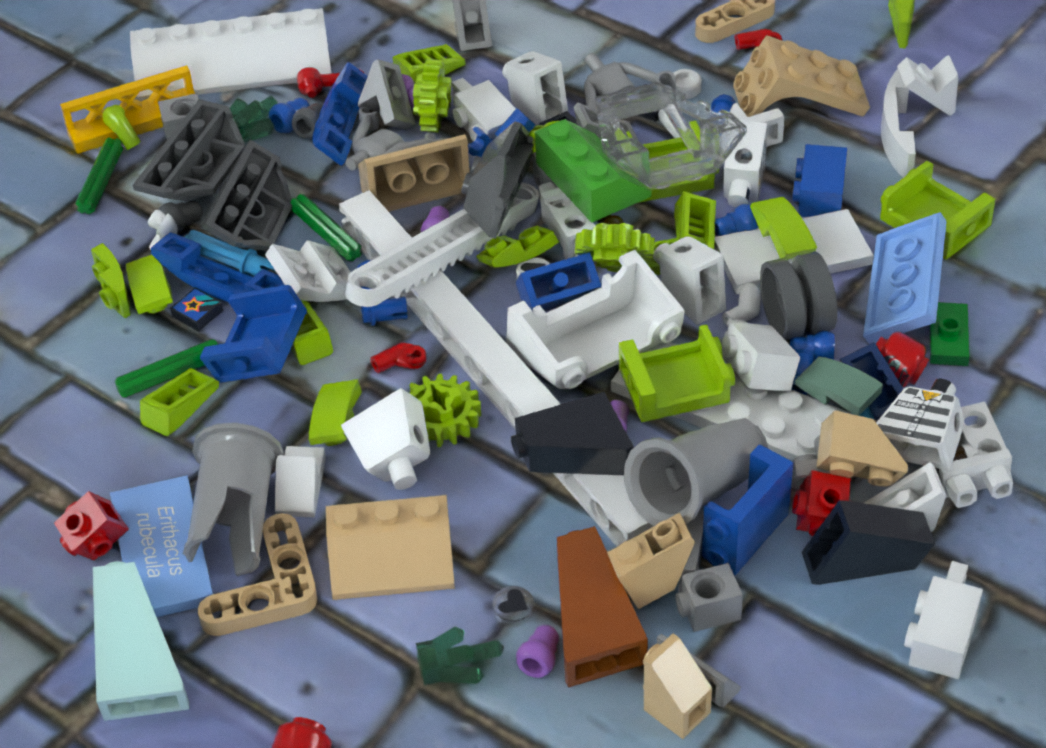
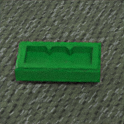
M938 302L936 323L929 325L930 364L968 366V304Z

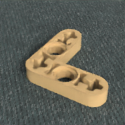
M730 0V2L709 10L696 18L695 36L698 40L705 43H714L771 18L775 13V0ZM730 15H739V16H742V17L733 18V17H729V16H730Z
M284 513L270 516L263 524L262 532L274 579L213 594L203 599L198 606V616L204 632L213 636L226 635L301 616L315 608L317 604L316 586L299 525L294 517ZM277 532H285L287 544L280 545ZM287 558H295L301 561L293 569H282L279 567L280 563ZM299 582L303 595L300 598H295L292 584ZM255 599H265L269 602L268 606L259 611L247 608L248 604ZM239 605L240 614H236L235 606ZM221 611L222 617L214 619L213 613Z

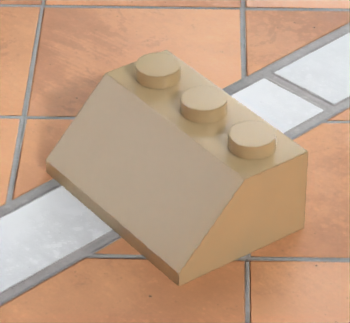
M466 135L364 159L358 164L362 193L370 190L389 212L461 194L465 176L467 173H470Z
M447 495L326 506V536L333 600L455 589Z

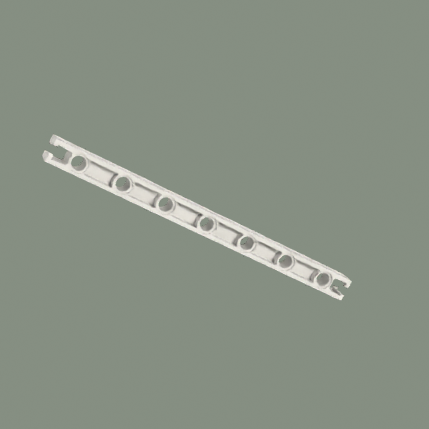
M370 190L339 203L340 212L346 215V218L341 221L342 228L362 245L361 251L368 260L375 259L412 238ZM438 270L434 277L430 275L426 282L421 280L416 288L411 285L409 292H401L400 297L405 296L407 305L514 429L516 417L560 405V402L441 270ZM553 473L616 547L654 527L638 514L629 500L624 483V475Z

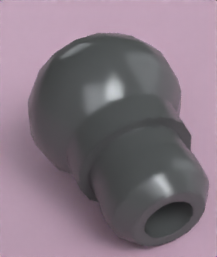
M315 103L301 108L294 113L292 127L298 136L306 139L313 138L314 127L322 108L321 104Z
M193 200L178 204L168 202L161 205L158 209L165 215L169 213L173 217L178 227L177 234L181 233L184 227L190 226L192 222L199 221L203 215L201 205Z

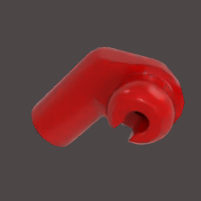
M768 29L739 33L734 36L737 50L759 47L766 35L782 41L783 39L779 33Z
M401 342L370 357V361L378 374L394 366L415 370L424 366L427 353L420 345Z

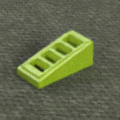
M889 0L888 2L899 48L906 49V46H908L915 0Z
M447 44L404 52L392 57L393 64L399 65L401 74L410 76L414 83H416L417 75H421L424 72L426 59L444 61L445 75L466 65L465 59Z
M685 191L682 192L674 207L677 241L684 237H692L714 249L716 200Z
M301 300L307 312L291 350L299 364L306 365L331 355L334 350L327 328L309 302Z
M192 368L188 369L140 400L141 423L164 436H169L219 388V381Z

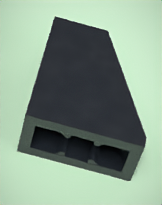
M605 392L516 417V435L511 436L512 448L517 459L523 458L529 471L537 473L624 475L625 462L630 451L634 448Z
M839 500L803 549L802 555L811 583L821 585L915 570L935 545V541L923 512Z

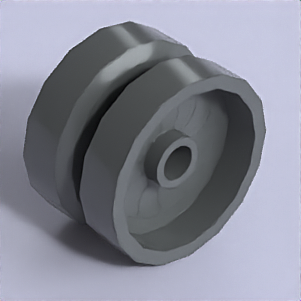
M816 251L799 254L793 258L792 264L784 258L767 261L762 264L760 270V290L765 315L769 325L785 341L794 337H802L805 329L812 335L819 331L835 329L838 310L836 292L832 276L821 254Z

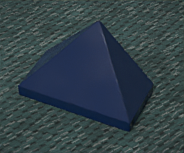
M873 342L840 358V362L866 373L883 384L882 393L868 406L875 420L878 421L903 391V387Z

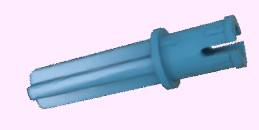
M191 230L185 236V238L201 244L200 255L235 268L246 275L255 276L262 269L276 272L269 260L257 255L254 249L244 250L239 247H233L222 240L197 230Z

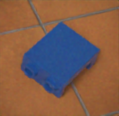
M290 285L232 294L228 303L235 311L237 317L225 344L204 347L200 359L219 383L280 374L307 309Z
M759 444L750 453L748 491L730 510L712 501H709L704 506L702 556L710 564L718 566L729 563L733 574L736 575L788 516L793 462Z

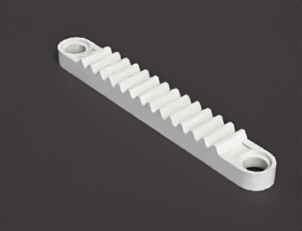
M522 182L497 236L500 234L506 235L508 229L513 231L518 222L536 211L539 192L534 186ZM463 209L353 270L348 275L345 296L351 303L363 307L378 305L391 296L397 299L402 291L405 293L409 292L411 285L416 288L421 280L426 282L430 275L436 276L438 270L445 271L447 265L453 266L456 260L462 261L465 254L468 256L472 255L474 249L479 251L483 244L485 245L493 238L488 237ZM358 286L368 287L370 289H363Z

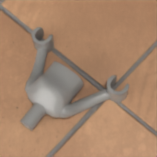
M590 53L585 58V63L593 71L588 75L584 83L586 106L596 110V95L604 101L608 108L619 107L635 95L636 86L626 74L655 83L657 93L661 97L665 96L664 85H670L673 90H676V78L671 71H661L657 74L626 62H613L604 65L595 53Z
M367 107L359 108L360 124L354 134L351 145L354 155L346 159V165L353 171L358 168V164L364 159L444 140L445 138L436 139L435 134L427 133L423 139L404 142L401 136L387 129H381L366 137L368 131L379 128V112L370 113Z

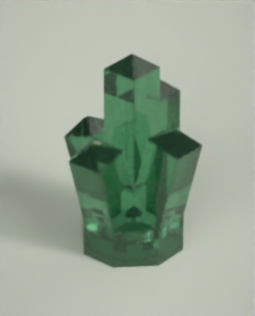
M269 96L262 102L254 100L249 105L244 100L237 98L230 107L244 144L249 142V140H255L272 134L274 123L267 116L270 109L278 103L274 97Z
M456 626L433 640L416 643V653L423 686L438 683L477 685L484 677L480 668L463 666L498 658L501 656L504 646L498 640L471 646L466 644L454 647L464 640V630Z

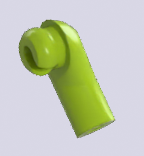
M112 105L105 108L103 122L117 134L126 150L138 145L141 141L126 118L124 109L120 105Z

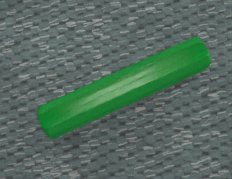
M109 137L104 141L75 202L78 206L77 211L81 214L85 212L90 215L95 211L123 151L120 139Z
M299 194L297 198H292L290 202L292 205L291 210L328 244L334 247L347 261L353 262L356 258L362 256V245L306 195Z
M210 339L118 376L115 379L116 389L122 398H127L176 378L190 368L195 370L203 367L205 364L200 359L204 347L218 345L215 339Z

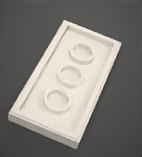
M848 209L803 218L818 247L816 252L821 254L825 260L830 274L873 265L874 255ZM757 228L752 231H741L715 237L714 249L723 255L724 270L735 293L740 285L746 283H753L760 289V270L762 264L767 261L780 259L771 236L763 237L760 229Z

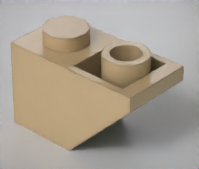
M835 410L821 423L816 468L828 470L830 474L847 478L855 476L868 479V483L880 487L893 485L907 474V463L874 419Z
M679 512L638 536L623 542L607 553L618 579L637 608L640 609L675 590L695 542Z
M673 633L662 644L657 643L653 645L644 657V711L681 739H684L711 713L712 687L681 639Z

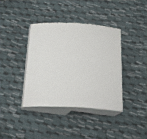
M307 240L300 251L272 244L266 252L265 256L283 283L290 285L300 300L329 302L347 299L345 290L348 275L351 271L334 247Z

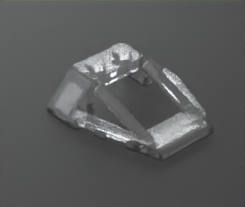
M659 82L595 97L602 151L616 166L651 189H664L673 183L684 180H699L704 175L715 173L747 133V126L731 112L723 109L718 111V113L710 110L709 103L702 100L696 102V104L687 101L685 93ZM663 109L688 149L649 159V151L635 137L629 138L619 120ZM681 111L700 121V141Z

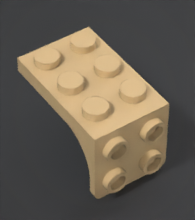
M767 35L759 47L753 50L749 62L743 71L736 75L733 84L739 107L747 117L760 114L774 102L789 97L807 98L862 117L870 108L856 65L845 59L838 60L827 56L819 50L811 51L798 46L792 41H782Z

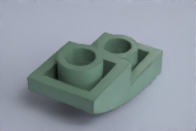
M818 357L795 380L796 386L824 405L832 399L852 414L858 416L882 393L883 388L881 382L866 373L842 362L825 357Z

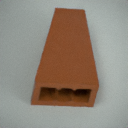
M596 527L574 530L566 535L557 537L563 656L567 687L569 688L644 665L643 660L648 652V638L623 585L616 575Z

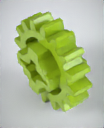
M426 59L424 72L421 75H417V80L414 84L413 113L420 116L419 126H421V131L439 133L441 119L448 117V111L451 108L452 80L451 77H445L446 68L442 60Z
M599 223L593 227V230L582 229V232L576 233L575 254L582 255L590 252L593 262L597 261L596 266L606 269L610 267L621 268L622 265L619 262V257L633 250H636L645 262H647V259H653L655 238L650 237L651 234L641 233V230H633V225Z
M441 373L437 375L434 381H430L427 376L422 377L423 384L420 386L413 382L409 384V394L420 400L423 405L429 442L430 440H436L437 447H442L443 441L449 439L455 445L457 444L458 435L469 438L471 436L470 427L478 428V417L482 416L481 401H479L478 391L471 390L469 381L458 384L456 375H453L449 380H444Z

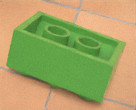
M566 119L535 131L536 164L591 223L651 197L652 191L595 133Z

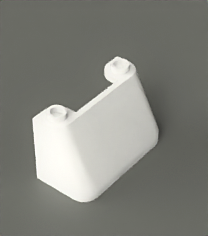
M636 250L619 257V262L622 265L621 269L613 277L609 273L603 275L601 288L545 313L541 306L538 305L533 308L532 312L525 301L509 307L507 312L506 343L528 367L559 389H572L580 385L583 380L619 364V342L633 339L640 354L663 342L673 341L681 332L685 310Z

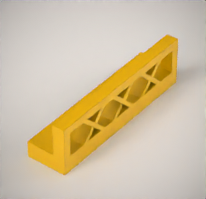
M186 65L60 104L67 134L76 153L79 154L103 146L104 141L109 137L119 139L117 134L103 122V112L105 110L103 108L108 101L114 99L122 101L120 106L124 109L125 116L132 128L139 135L163 127L158 101L195 94L191 73ZM183 78L185 88L172 92L167 90L171 82ZM147 89L153 91L146 100L138 101L135 99L140 91ZM82 109L90 111L85 119L72 121V112Z

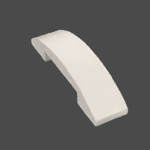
M897 69L890 78L885 91L881 138L884 151L890 163L904 178L914 168L916 151L914 131L899 130L898 113H906L909 89L905 87L900 72Z

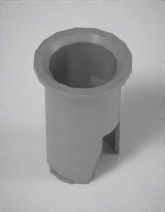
M742 418L687 432L671 440L660 437L643 440L630 451L624 466V483L629 500L638 514L653 526L679 512L687 525L696 518L702 506L706 505L709 501L720 498L727 491L736 488L749 478L750 453L759 444L768 448L766 437L758 425L756 426L747 418Z
M219 423L204 428L195 436L192 452L200 467L188 538L183 554L188 562H192L201 541L208 539L215 523L230 526L229 541L235 574L240 576L252 573L259 566L261 559L259 552L270 475L276 471L277 456L283 455L284 452L280 442L270 433L260 428L241 423Z

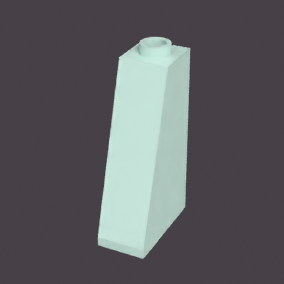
M115 561L105 566L93 567L96 702L104 721L189 710V700L182 679L135 562Z

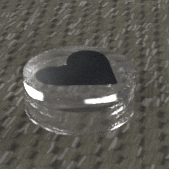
M508 586L499 590L493 598V615L495 620L509 628H517L527 624L534 615V599L531 593L519 586Z

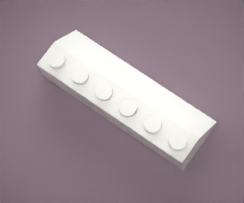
M323 8L304 9L287 13H271L254 17L242 16L236 19L209 20L203 23L176 24L170 27L143 28L130 31V48L135 81L187 65L191 73L194 92L198 95L297 83L298 72L306 67L316 68L320 74L331 73ZM183 78L171 82L167 90L172 92L185 88ZM149 89L140 91L137 95V100L143 101L148 99L153 91Z

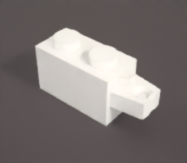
M464 78L451 82L453 105L455 107L453 109V117L456 124L460 128L463 127L470 134L473 142L477 138V134L472 130L474 127L481 128L489 138L494 139L496 137L494 133L516 108L490 80L475 86L469 84Z
M729 318L727 323L728 329L721 343L724 360L732 365L735 373L748 388L791 392L800 356L771 325L750 324L741 319Z
M952 561L946 579L933 576L928 592L920 590L914 613L919 615L920 619L918 624L910 622L904 647L911 648L909 666L959 679L978 617L983 592L981 588L965 584L968 565Z

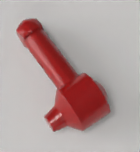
M303 68L297 74L299 91L309 98H314L321 92L323 87L333 86L340 73L320 74L316 68Z

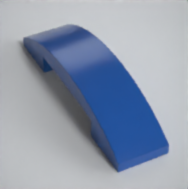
M350 62L344 66L325 99L314 127L312 139L313 145L340 166L345 163L352 145V140L349 139L360 108L358 107V101L368 77Z
M172 232L151 247V254L176 277L188 285L224 301H228L232 294L285 285L279 275L265 269L251 277L201 257L200 243Z

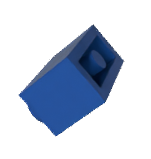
M805 144L804 158H797L795 178L801 179V181H794L792 202H799L798 213L801 217H812L841 210L847 147Z
M590 252L522 272L515 282L521 301H525L532 312L533 308L538 305L544 311L551 310L601 288Z

